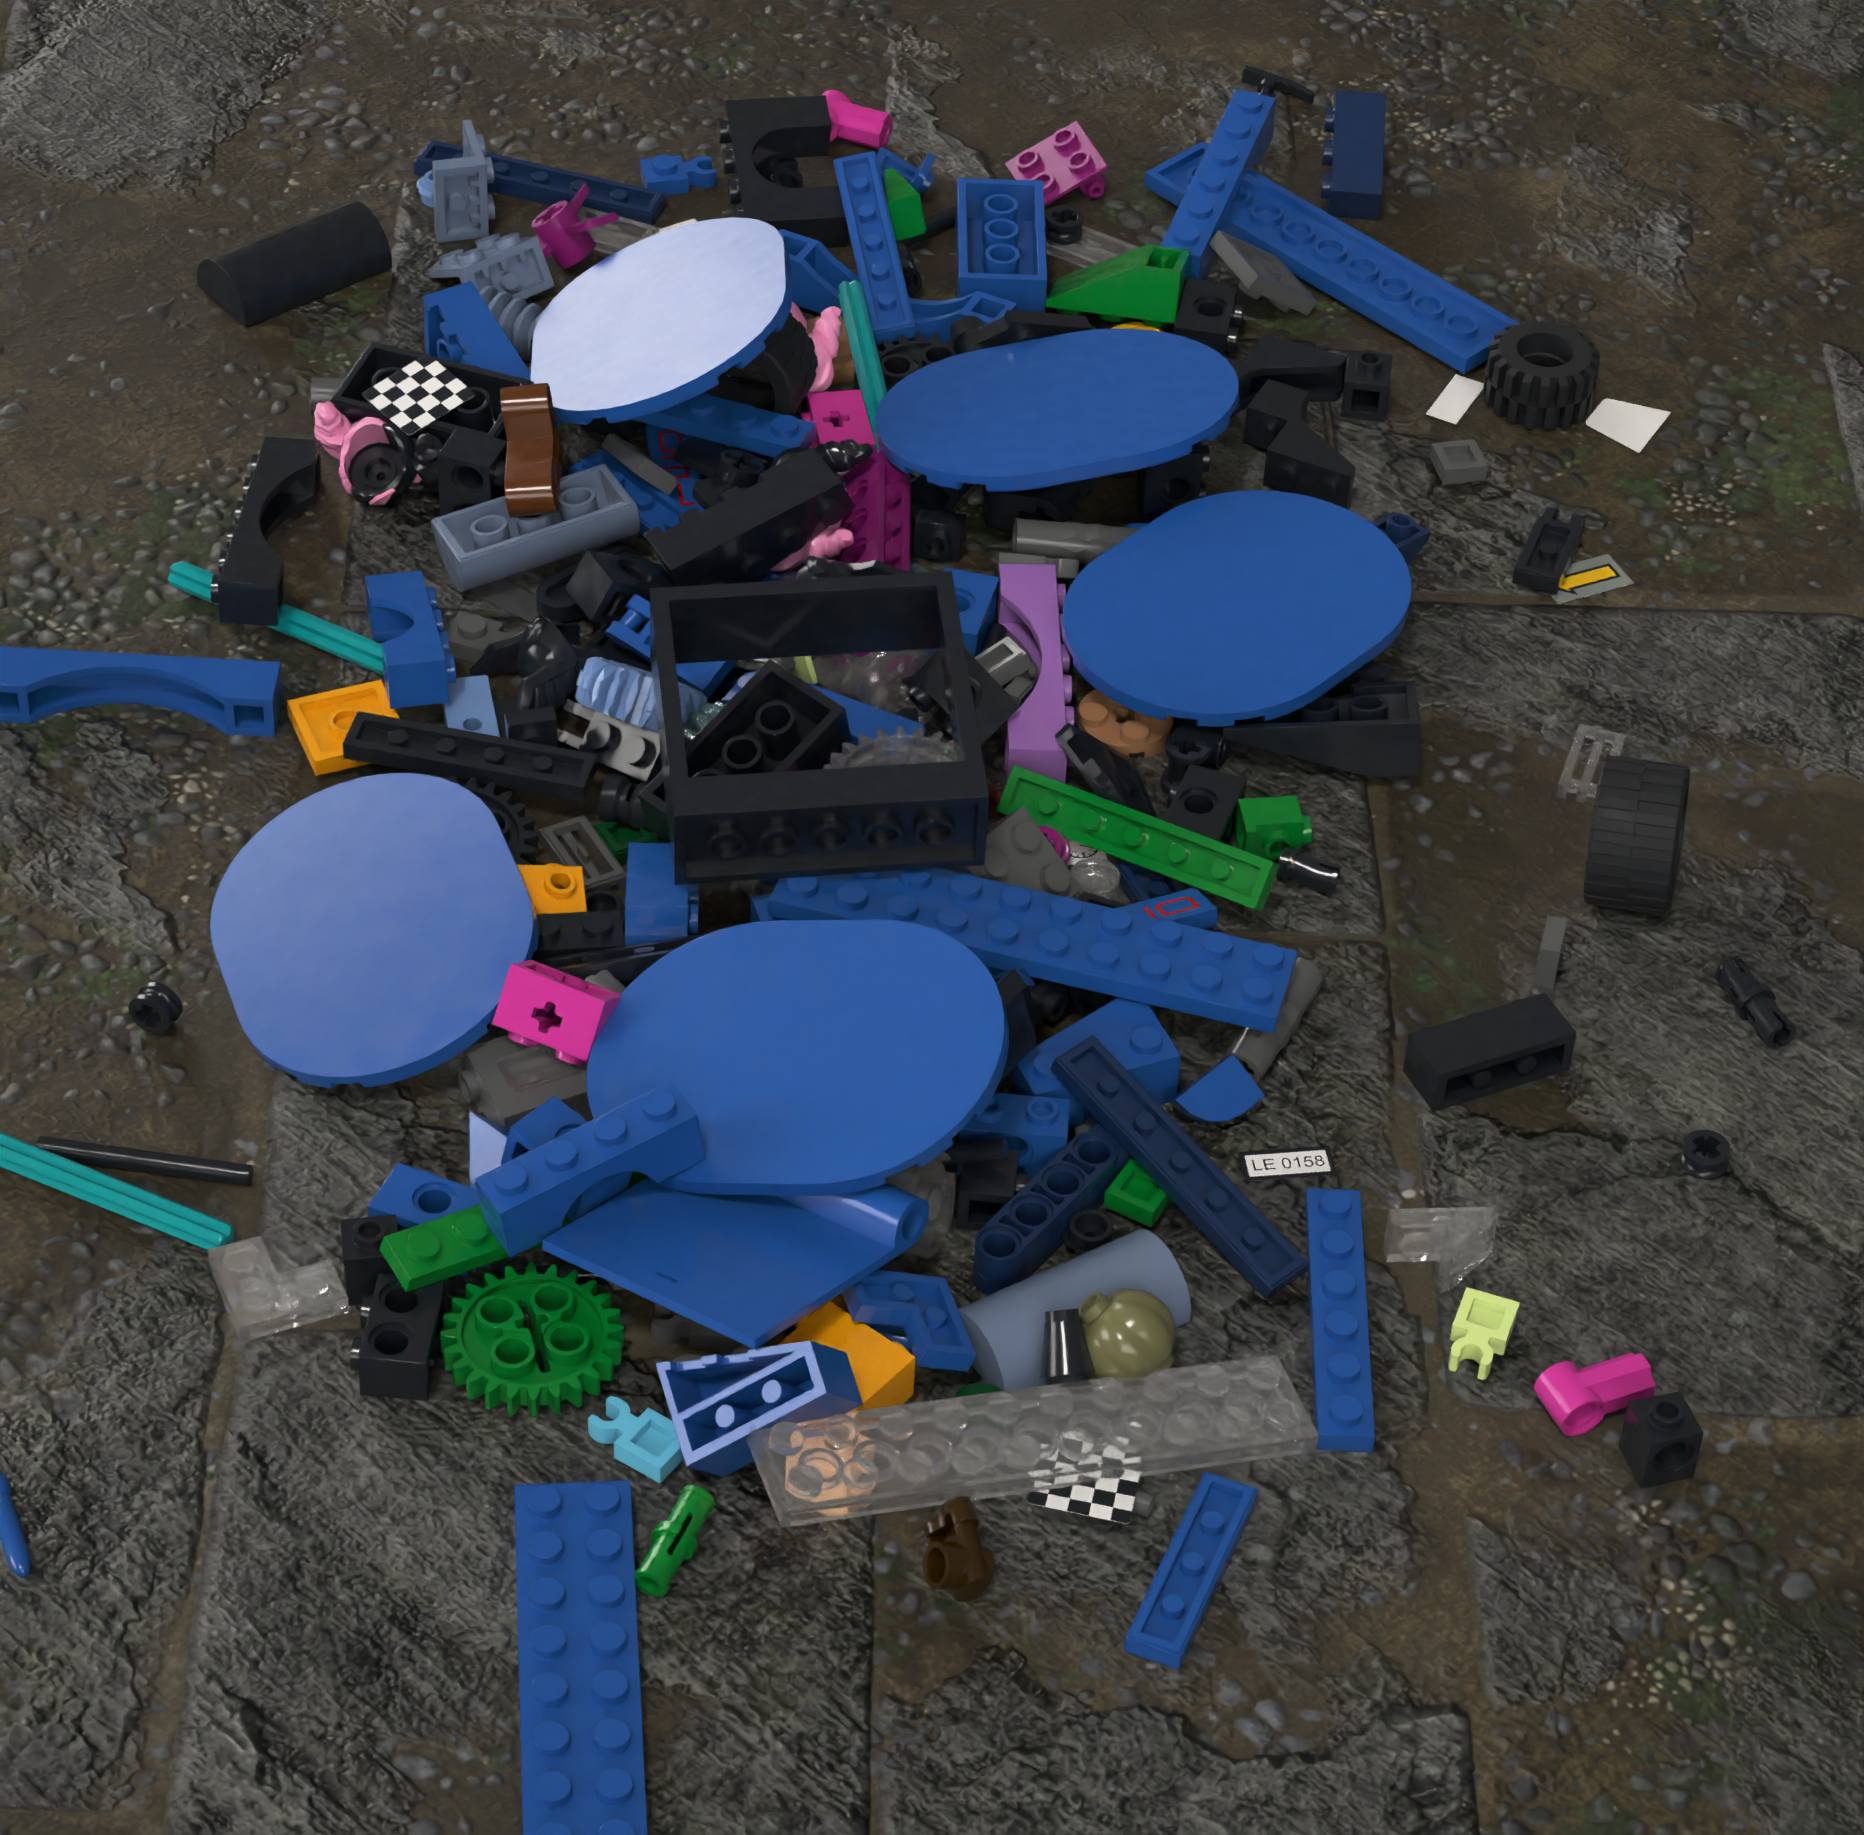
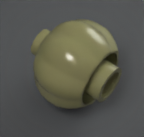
M1122 1288L1108 1295L1096 1291L1088 1296L1079 1306V1318L1082 1322L1089 1353L1096 1373H1090L1091 1380L1104 1387L1121 1390L1132 1389L1138 1384L1146 1388L1157 1382L1168 1371L1174 1360V1355L1171 1351L1175 1341L1176 1328L1170 1309L1152 1293L1140 1289Z

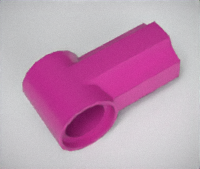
M828 90L821 95H826L831 121L830 142L838 138L878 150L881 146L886 147L893 125V117L889 113L852 104L844 93L837 90Z
M1631 1352L1581 1369L1574 1362L1570 1361L1554 1364L1537 1378L1534 1384V1393L1560 1430L1566 1436L1574 1437L1582 1435L1597 1426L1603 1419L1604 1414L1628 1406V1402L1653 1397L1656 1385L1651 1374V1366L1642 1353L1634 1355Z

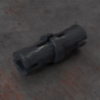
M1735 957L1734 962L1729 958L1722 962L1715 972V978L1733 998L1738 1015L1743 1020L1748 1019L1769 1048L1775 1049L1776 1045L1783 1047L1793 1039L1796 1028L1775 1002L1776 996L1770 987L1761 984L1754 977L1742 958Z

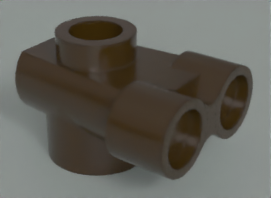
M960 1496L946 1501L941 1506L942 1515L924 1526V1533L929 1546L925 1551L923 1570L925 1579L931 1588L950 1589L956 1601L966 1602L977 1599L991 1583L995 1562L991 1550L981 1546L977 1531L979 1521L971 1498Z

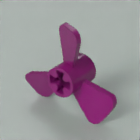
M585 183L569 203L563 200L551 205L541 212L531 224L537 233L534 237L538 238L545 259L552 254L562 269L577 264L594 250L596 242L588 230L620 219L615 212L580 221L576 214L590 191Z

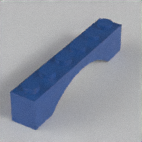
M1235 89L1160 246L1191 250L1188 275L1190 278L1206 280L1216 253L1209 245V242L1218 230H1223L1230 207L1245 175L1252 166L1262 162L1273 138L1276 98Z
M780 229L779 232L790 256L792 301L797 306L815 311L820 315L824 309L831 306L841 309L838 286L843 281L850 283L853 280H857L860 282L859 276L837 260L820 241ZM980 291L942 301L909 298L916 332H920L924 340H930L934 333H939L940 341L943 342L950 338L949 330L958 319L966 316H975L980 318L983 324L986 325L1004 317L1007 310L1017 311L1018 304ZM915 337L908 338V341L915 340Z
M0 646V722L33 723L50 715L80 707L102 704H142L187 713L210 723L228 735L275 737L283 703L281 662Z

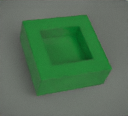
M1130 1158L1105 1191L1104 1207L1152 1228L1172 1199L1135 1160Z

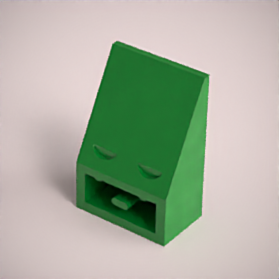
M1148 244L1058 277L1045 301V307L1056 308V312L1063 315L1079 316L1082 312L1099 314V318L1112 322L1124 321L1125 317L1142 319V323L1151 327H1166L1168 323L1175 324L1186 278L1189 275L1191 250Z

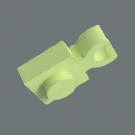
M1466 1287L1451 1329L1450 1340L1454 1341V1343L1452 1344L1449 1357V1370L1456 1372L1460 1361L1472 1359L1480 1365L1477 1378L1481 1380L1486 1379L1490 1374L1493 1353L1504 1355L1517 1319L1520 1302Z

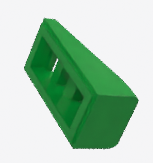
M894 168L886 169L884 177L886 201L895 240L900 241L925 234L926 226L920 194Z

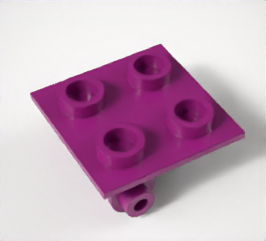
M1077 120L1065 128L1059 129L1053 135L1033 147L1022 151L1018 156L1005 163L1015 180L1043 181L1044 207L1077 187L1087 197H1100L1105 187V180L1101 173L1109 169Z

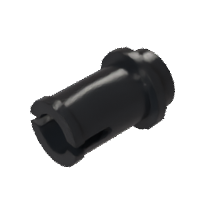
M1296 845L1294 849L1284 847L1278 861L1280 867L1276 875L1283 877V883L1289 884L1291 880L1332 896L1340 878L1342 866L1302 853L1301 847Z

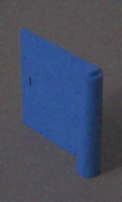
M646 1178L543 1239L542 1250L755 1350L911 1248L923 1234L928 1220L929 1206L926 1199L887 1182L873 1188L838 1195H722L674 1190L650 1181L649 1178Z

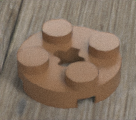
M1097 689L1088 693L1081 700L1078 707L1077 728L1128 757L1129 753L1138 754L1144 752V759L1161 753L1165 749L1167 739L1173 734V716L1167 715V719L1164 721L1143 715L1111 700ZM1119 720H1127L1123 724L1117 722Z

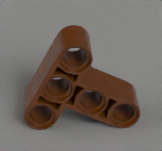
M538 383L501 388V410L507 437L504 487L508 514L510 518L558 513L560 478L567 475L549 384Z

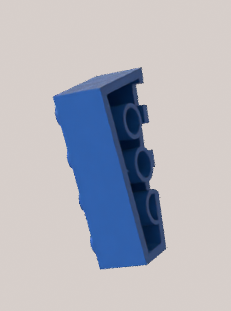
M472 281L423 296L425 354L531 380L529 369ZM555 414L557 428L559 429L560 417L559 415Z

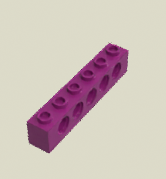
M878 449L871 454L868 460L857 465L842 476L846 480V490L855 508L844 515L840 528H845L853 533L854 543L841 549V553L837 555V561L863 563L878 560L910 572V475L894 466L885 457L884 453ZM909 650L834 654V656L845 670L853 671L868 683L909 654Z

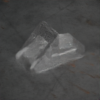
M1497 1207L1389 1209L1383 1245L1386 1262L1440 1261L1446 1291H1450L1492 1252L1499 1216Z

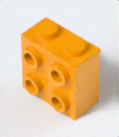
M830 1301L778 1344L811 1340L847 1353L863 1405L827 1424L861 1439L868 1436L914 1395L916 1357L910 1354L903 1345L890 1341L864 1322L852 1321L850 1313H847Z

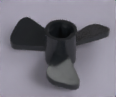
M695 436L680 442L674 455L677 462L710 477L695 481L692 489L694 499L704 510L722 501L721 493L735 486L738 488H749L757 484L759 474L765 470L764 463L750 453L735 449L728 450L725 444Z

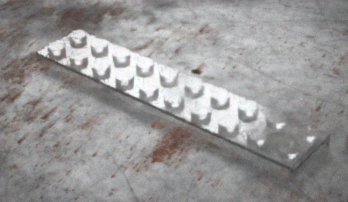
M1276 1354L1156 1370L1144 1378L1112 1376L850 1411L846 1414H837L831 1417L797 1423L780 1422L773 1427L757 1429L753 1424L749 1426L750 1435L746 1441L781 1528L943 1505L946 1501L960 1496H967L971 1500H979L1136 1475L1141 1477L1315 1452L1320 1436Z

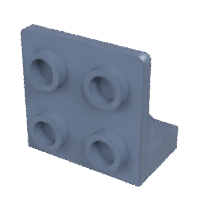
M471 119L462 120L463 157L432 161L434 224L438 243L489 236L488 220L495 219L493 196L487 192V184L494 183L493 164L491 157H486L483 134H476Z
M519 232L502 237L500 233L481 238L475 242L477 249L465 253L463 249L446 253L439 257L440 265L428 269L431 278L459 277L461 284L472 281L479 292L485 286L491 285L497 288L498 293L502 291L508 292L512 295L513 299L517 297L527 299L555 286L538 238H520Z

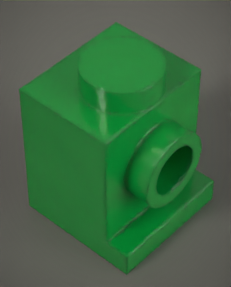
M1297 796L1238 799L1234 827V840L1238 849L1273 861L1279 860L1284 847L1294 849L1296 845L1301 847V845L1311 844L1312 828L1310 817L1302 815Z

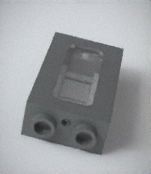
M508 1035L469 1046L463 1051L464 1071L458 1073L460 1089L468 1103L474 1101L479 1109L480 1116L510 1129L511 1126L555 1095L572 1110L580 1113L587 1122L594 1119L587 1097L586 1077L588 1061H586L585 1065L571 1064L555 1057L556 1049L541 1043L538 1046L523 1045L509 1039Z

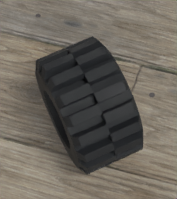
M1549 321L1521 322V325L1512 324L1505 327V331H1499L1494 335V340H1491L1483 385V395H1485L1486 404L1493 407V412L1498 416L1506 417V421L1513 424H1521L1531 429L1536 427L1543 430H1553V427L1565 428L1569 427L1571 423L1582 421L1584 415H1588L1592 409L1600 366V353L1598 349L1594 348V342L1589 338H1584L1583 333L1578 330H1571L1566 325L1552 324Z

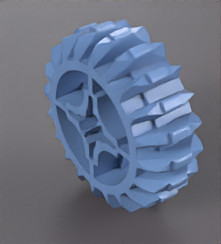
M602 657L588 658L583 670H580L576 682V700L581 705L596 712L658 732L652 672ZM678 682L684 738L688 739L695 737L699 725H702L706 713L704 709L707 697L702 691Z

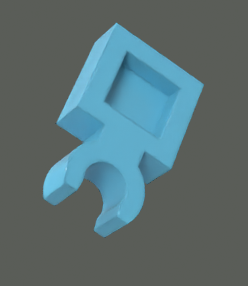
M609 1396L606 1399V1415L614 1420L605 1421L593 1414L588 1418V1434L592 1439L603 1444H614L615 1459L660 1484L684 1459L673 1421L649 1407L639 1417H636L630 1413V1408L624 1400Z

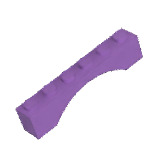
M999 564L998 623L1006 627V636H1009L1027 653L1029 659L1035 662L1039 670L1038 681L1034 690L1025 702L1007 719L1005 742L1006 784L1014 765L1065 784L1066 769L1075 768V764L1055 737L1067 723L1074 725V707L1065 706V704H1071L1072 676L1063 675V673H1069L1070 652L1066 644H1061L1063 642L1062 614H1059V612H1063L1066 596L1065 584H1057L1056 565Z

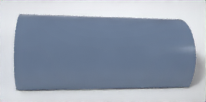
M606 464L560 478L558 513L510 518L506 497L502 496L430 520L445 569L459 592L584 553L587 549L593 550L636 536L640 531L637 504Z
M1139 1229L958 1308L977 1355L972 1366L987 1384L1001 1389L1007 1396L1009 1403L1046 1387L1045 1377L1040 1378L1046 1311L1078 1309L1082 1302L1096 1291L1108 1295L1122 1288L1140 1289L1152 1293L1163 1301L1172 1313L1176 1328L1190 1322L1191 1318L1190 1296L1183 1273L1165 1243L1151 1231Z

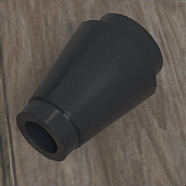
M1079 1310L1046 1311L1040 1378L1045 1377L1046 1390L1058 1391L1092 1387L1090 1373H1096L1089 1353L1082 1322L1079 1320Z

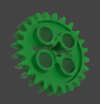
M528 1263L523 1275H517L510 1265L505 1266V1278L501 1280L487 1272L484 1274V1288L482 1289L468 1283L466 1285V1299L454 1297L452 1299V1313H446L443 1316L444 1330L440 1331L441 1353H443L444 1369L452 1371L453 1385L462 1386L466 1384L467 1398L469 1400L485 1394L487 1410L493 1409L501 1401L507 1403L508 1416H513L520 1405L528 1406L531 1417L535 1418L539 1413L540 1405L547 1404L551 1411L558 1415L561 1412V1401L566 1399L576 1407L582 1406V1391L598 1396L600 1394V1380L612 1382L614 1379V1366L621 1365L624 1326L621 1325L620 1309L612 1308L611 1294L603 1293L597 1295V1281L595 1280L588 1281L580 1286L578 1283V1271L573 1270L564 1278L558 1277L557 1265L552 1264L545 1274H537L534 1263ZM519 1306L524 1307L530 1319V1330L524 1328V1314ZM535 1348L541 1351V1364L546 1373L539 1370L535 1359Z

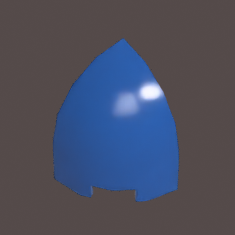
M1232 1054L1210 1067L1178 1093L1170 1103L1175 1109L1192 1120L1201 1123H1219L1229 1121L1243 1114L1265 1095L1236 1056Z

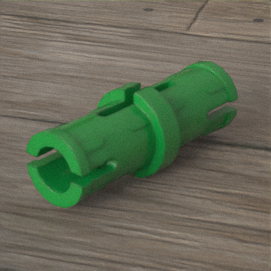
M686 1485L680 1492L679 1499L666 1521H661L656 1525L651 1534L652 1546L642 1564L634 1573L635 1586L641 1592L656 1598L663 1597L667 1593L669 1584L681 1563L692 1558L698 1546L696 1537L716 1505L712 1495L705 1489L694 1485ZM679 1533V1535H678L676 1541L674 1542L673 1546L670 1548L669 1552L667 1553V1551H668L670 1545L672 1544L674 1538H675V1537L677 1536V1534Z

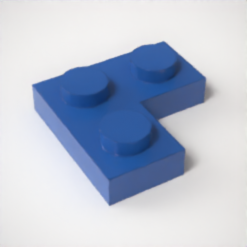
M876 1270L842 1292L852 1321L903 1327L913 1355L916 1357L917 1365L920 1367L968 1372L977 1356L949 1285L944 1277Z

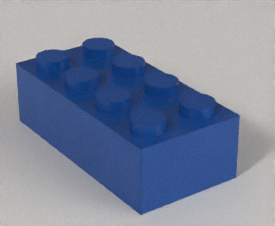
M957 178L955 214L956 297L959 298L975 291H980L1018 303L1017 311L1045 313L1047 263L1043 181Z

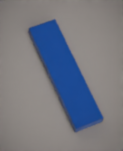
M1206 1471L1204 1472L1125 1637V1652L1177 1670L1180 1669L1254 1510L1259 1489Z

